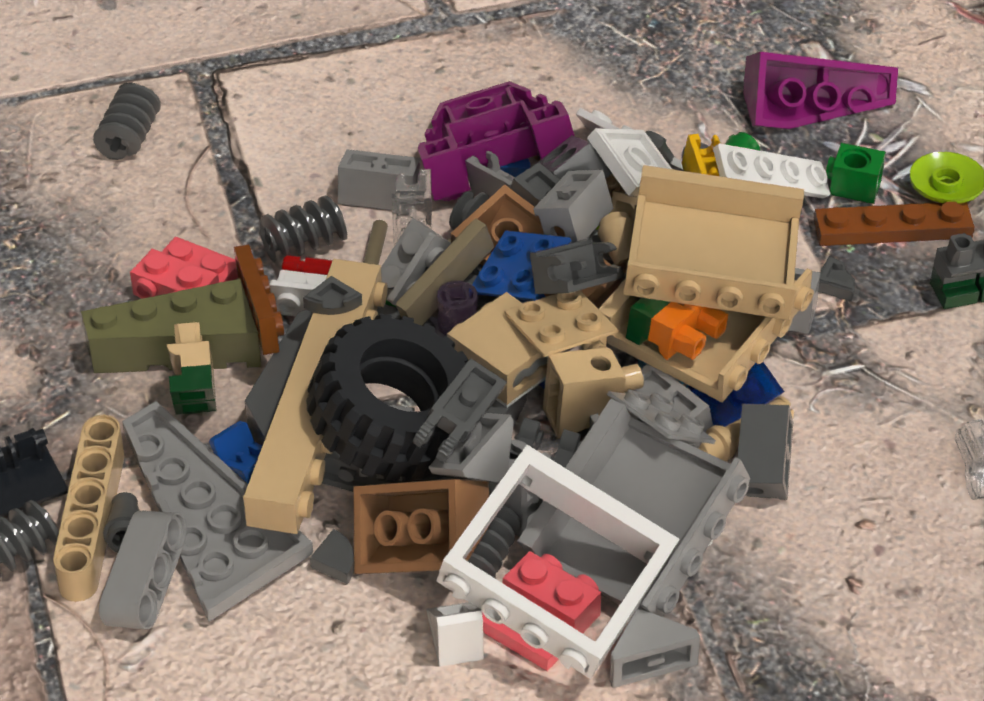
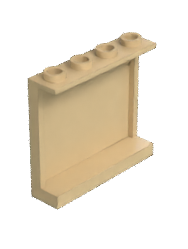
M643 165L623 295L790 320L796 293L794 278L799 218L804 200V189Z
M807 268L797 281L794 280L796 293L790 320L722 310L729 315L725 332L718 339H714L701 331L702 334L707 336L705 347L694 360L679 352L666 360L660 354L658 345L645 340L639 346L626 339L630 307L642 297L623 295L624 280L599 308L618 329V333L607 336V343L723 403L733 390L738 391L747 379L748 371L755 363L760 364L764 361L772 342L777 336L782 338L787 333L792 323V318L799 310L803 312L807 309L814 295V290L811 289L812 270Z

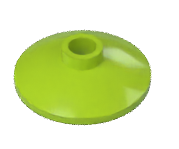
M929 153L918 158L910 169L909 178L913 188L922 196L935 202L965 203L977 198L984 191V169L975 160L959 153Z

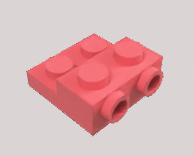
M176 236L162 251L152 248L130 271L133 295L141 299L236 280L238 278L235 259Z
M529 551L503 577L504 585L582 634L600 616L601 592L595 581L584 574H580L576 578L565 572L558 559L550 554H543L540 557ZM482 613L484 634L546 671L559 660L542 648L538 649L530 646L522 639L520 634L504 624L492 622Z

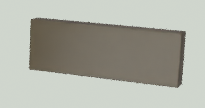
M475 218L396 302L395 305L400 316L413 318V323L421 326L431 317L494 248L486 224Z

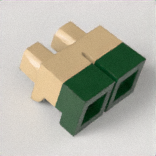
M200 323L175 324L176 344H167L172 369L176 376H169L170 394L175 414L217 411L214 368L209 341H203Z

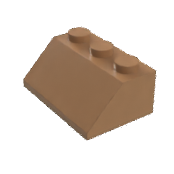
M450 479L353 486L354 574L440 571L442 562L489 498V481ZM483 535L480 537V539L477 541V543L475 544V546L472 548V550L470 551V553H469V554L467 555V557L465 558L466 561L469 560L470 556L472 555V553L474 552L475 548H476L477 545L479 544V542H480V540L482 539Z

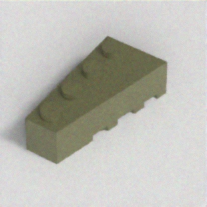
M240 279L81 311L87 349L94 373L147 371L152 365H163L168 367L169 371H173L167 344H176L174 325L193 322L200 323L203 341H209L214 369L227 368V363L246 362L247 368L261 367L258 331Z

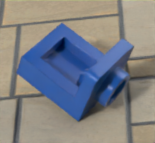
M238 421L213 436L209 443L213 453L248 484L263 445L254 442L246 422Z

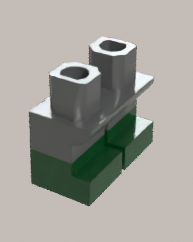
M964 233L951 236L948 246L937 248L930 285L943 309L978 303V298L980 302H984V240L973 241L970 235Z

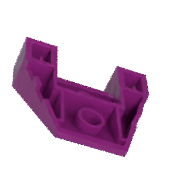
M508 81L439 103L431 119L433 128L426 130L424 134L426 142L419 144L418 151L434 201L440 199L451 201L461 197L463 192L471 190L467 179L468 172L465 160L470 157L478 158L480 164L485 167L488 166L487 151L494 153L498 157L500 167L536 155L541 160L571 135L574 136L569 114L562 102L556 100L550 104L545 95L538 94L535 98L532 96L530 89Z

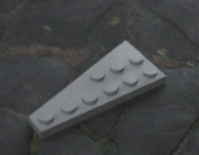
M157 401L122 421L124 434L159 512L180 513L186 521L187 533L180 559L208 622L313 554L312 541L301 531H298V534L246 526L243 496L248 484Z

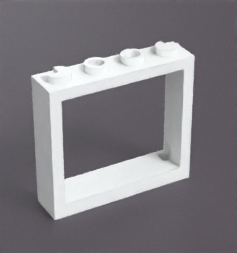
M526 445L443 560L436 582L452 591L453 597L465 599L479 608L492 622L504 624L520 634L522 639L530 646L538 649L542 648L560 659V662L568 670L572 667L591 679L670 560L680 539L529 445ZM518 484L647 564L596 642L465 560Z

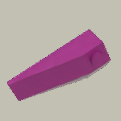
M758 52L746 56L743 94L752 126L792 129L896 104L898 67L769 52Z

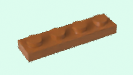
M967 202L834 207L815 209L814 224L820 246L950 240L952 235L963 233L973 238L974 224Z
M249 244L234 247L237 275L238 279L241 280L258 331L259 344L263 355L280 352L278 337L284 336V325L281 312H277L275 296L270 291L268 277L264 275L261 257L254 258Z

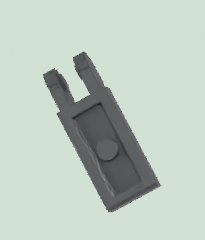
M470 358L433 405L426 417L427 420L415 435L412 443L421 448L430 440L435 428H441L450 435L438 448L436 458L445 463L459 442L463 443L492 406L503 391L507 381Z

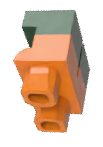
M641 298L630 307L626 339L639 346L645 340L658 345L660 354L666 360L670 359L677 352L694 360L705 347L707 336L702 334L701 331L714 339H718L726 330L729 315L720 309Z

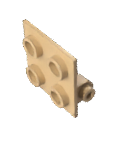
M581 290L572 293H557L504 310V314L543 357L576 346H582V350L606 347L607 336L618 333V329Z

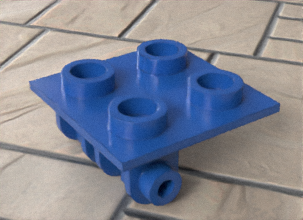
M505 230L468 290L469 293L500 297L507 292L522 303L545 298L544 294L535 293L530 253L570 243L572 241L571 238Z

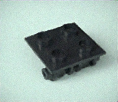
M32 427L28 431L14 435L15 443L12 442L9 436L4 437L5 447H0V516L2 517L8 515L11 509L23 510L22 507L27 501L33 500L39 504L68 493V487L46 447L48 441L43 429L35 431Z

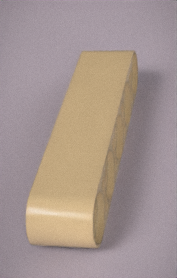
M102 414L89 418L81 430L53 557L59 592L68 601L78 602L89 599L96 593L99 586L107 546L103 531L112 508V500L118 492L124 462L120 423L110 415Z

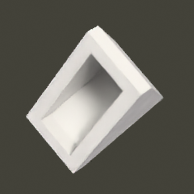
M466 602L427 609L439 667L484 660L483 616L479 608Z

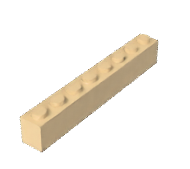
M333 259L326 279L333 276L361 293L362 305L342 314L326 315L313 312L243 496L246 526L298 534L303 517H310L314 504V486L322 484L325 473L324 458L326 454L332 453L321 442L323 435H317L310 422L312 416L307 411L306 399L309 395L307 389L328 341L335 336L337 330L344 325L353 324L354 320L370 316L374 320L378 315V306L384 307L388 286L387 283L382 282L381 265Z

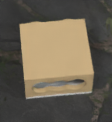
M505 292L493 302L485 304L480 311L463 323L455 325L447 333V336L455 342L454 348L457 352L463 351L468 360L470 358L507 381L503 391L496 400L508 408L546 380L548 356L543 357L504 314V310L523 304Z

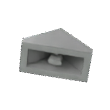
M485 413L463 443L459 442L445 463L437 458L429 466L431 473L468 480L499 483L508 471L514 424L511 415Z
M637 608L611 652L610 683L612 687L623 686L698 665L700 645L698 631Z

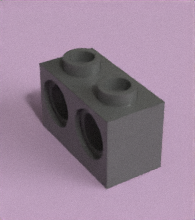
M573 135L539 161L559 179L568 171L603 170L605 179L612 174L591 143Z

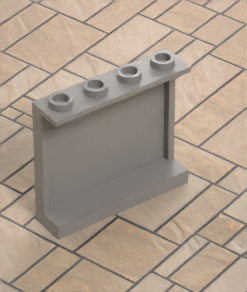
M613 399L609 400L565 467L680 539L670 560L638 607L661 617L665 613H670L675 608L680 595L679 591L688 577L693 576L699 570L703 560V553L712 539L715 540L721 535L726 524L727 515L734 504L739 503L745 497L750 480L741 459L735 457L730 464L681 440L668 439L651 426L632 418L625 405ZM545 500L517 540L526 554L529 551L540 557L543 554H550L557 558L563 570L576 578L580 574L589 576L597 584L601 596L619 605L647 565Z

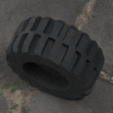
M380 314L374 320L368 316L354 320L353 324L344 325L328 341L307 389L309 393L306 399L307 411L312 416L310 422L315 433L323 435L321 442L330 453L333 451L337 452L340 455L339 460L349 468L353 464L362 469L361 474L369 477H374L375 474L382 475L384 480L399 481L400 477H405L406 481L421 479L424 474L426 476L433 475L429 466L436 459L438 448L450 434L436 427L430 440L421 448L412 443L423 423L427 420L426 417L433 405L469 361L463 351L457 352L455 350V342L448 336L441 337L435 333L436 328L426 323L424 326L413 323V318L401 316L399 319H392L391 314ZM365 384H383L393 387L410 397L419 407L420 411L411 412L391 407L374 396Z

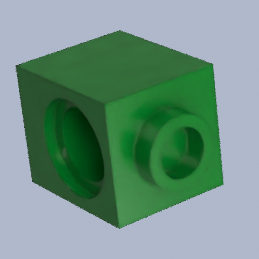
M841 143L837 156H830L827 163V179H831L830 195L874 204L882 181L886 151Z

